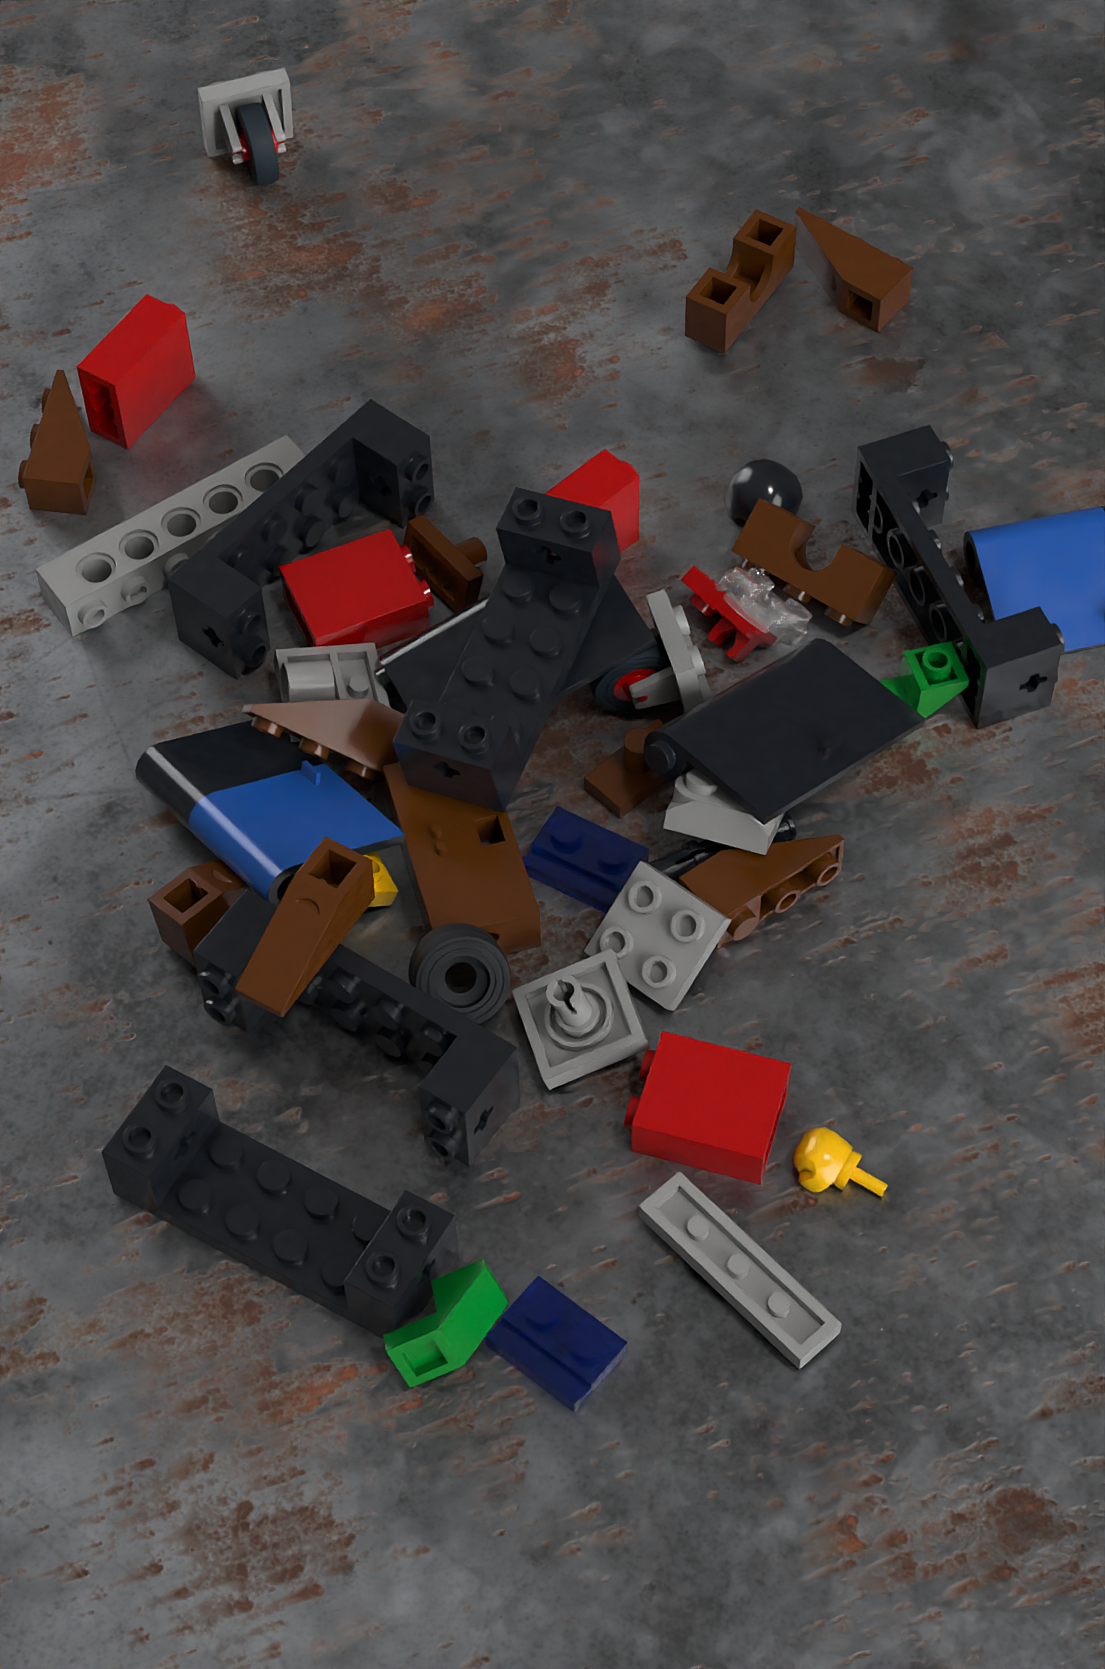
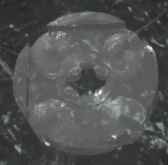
M739 567L728 569L716 585L717 591H727L723 597L727 604L764 633H767L773 627L784 632L779 642L796 647L809 630L807 623L811 619L812 614L797 601L788 598L785 602L771 590L775 584L757 569L751 567L748 572Z

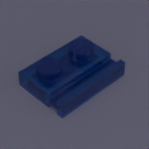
M557 806L532 842L531 850L527 856L523 855L522 859L528 877L607 914L640 861L648 862L649 848Z
M539 1275L501 1316L502 1320L493 1330L490 1329L485 1336V1345L574 1413L580 1408V1403L589 1393H593L628 1352L627 1341Z

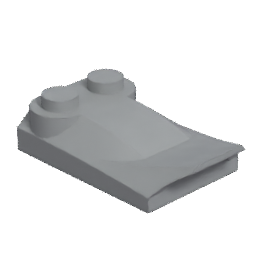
M693 768L676 779L673 798L666 810L663 828L766 855L784 817V813L763 825L698 769Z

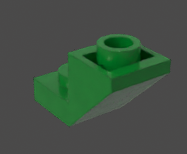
M950 641L904 651L898 677L879 682L926 719L966 689L970 680Z
M485 1259L432 1280L436 1313L383 1335L386 1353L410 1388L464 1366L509 1304L506 1293Z

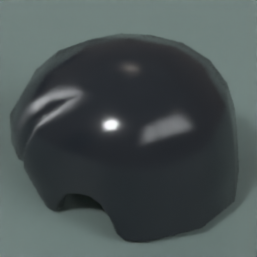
M765 458L749 461L736 471L731 479L724 497L727 514L731 520L740 517L747 521L758 499L761 498L775 503L796 515L803 499L802 486L793 472L776 461Z

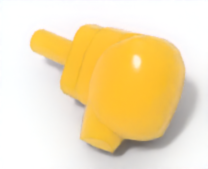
M825 1127L810 1129L794 1150L792 1162L800 1174L798 1182L810 1192H820L831 1184L843 1190L849 1179L882 1197L888 1184L858 1168L857 1165L863 1155L853 1151L854 1147L836 1132Z

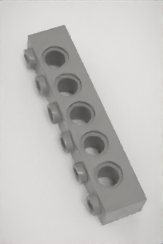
M285 435L36 568V573L43 600L72 637L89 628L101 625L106 619L132 605L143 602L148 596L167 587V577L303 459L305 454L288 435Z

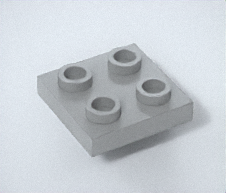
M375 643L275 650L273 663L282 703L371 698L390 707L387 692L374 671L380 667ZM290 735L291 742L301 741L300 739Z
M640 861L584 952L594 956L612 948L618 959L625 981L667 1010L675 1011L732 920L650 864Z

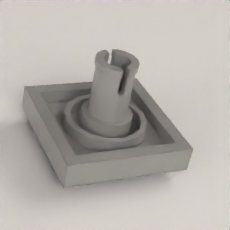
M612 948L512 990L541 1076L549 1090L651 1048L618 959Z

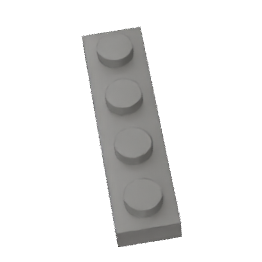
M680 1171L638 1206V1216L799 1370L840 1334L842 1323Z

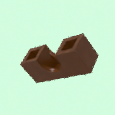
M756 209L733 237L732 255L726 271L722 273L709 267L686 296L685 336L725 354L793 268L797 226Z
M759 498L731 550L745 558L742 567L765 580H768L771 574L786 582L782 589L783 591L809 604L811 598L814 597L827 605L824 611L825 615L847 627L851 626L853 620L870 625L898 572L865 553L844 544L841 545L835 558L828 566L814 571L806 559V545L816 526L775 503Z

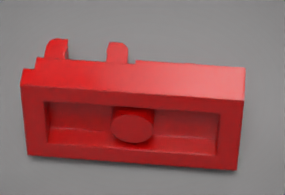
M695 565L681 579L694 592L688 600L710 619L716 612L722 616L709 632L708 638L720 647L727 638L735 636V643L726 655L736 663L743 662L757 645L764 648L768 643L772 646L778 639L719 584Z

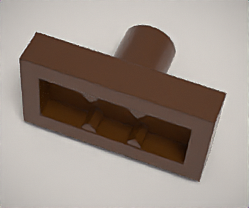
M424 515L409 520L403 545L406 544L412 554L416 569L415 573L422 580H425L428 586L456 613L478 601L484 574L477 567L484 565L487 561V551L482 541L472 537L453 545Z
M658 718L646 728H633L629 730L624 736L623 746L584 777V789L619 819L669 780L652 771L646 763L644 756V740L648 733L664 725Z

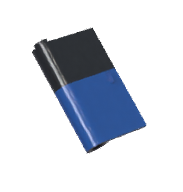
M1105 505L965 532L963 549L969 574L974 580H982L993 621L1040 606L1050 624L1055 623L1061 630L1065 649L1061 655L1105 646Z
M253 720L157 743L150 746L141 755L136 765V779L259 897L276 907L281 902L294 875L325 836L361 855L405 843L406 834L319 758L298 748L299 741L291 742L290 735L282 732L280 739L267 735L251 727Z

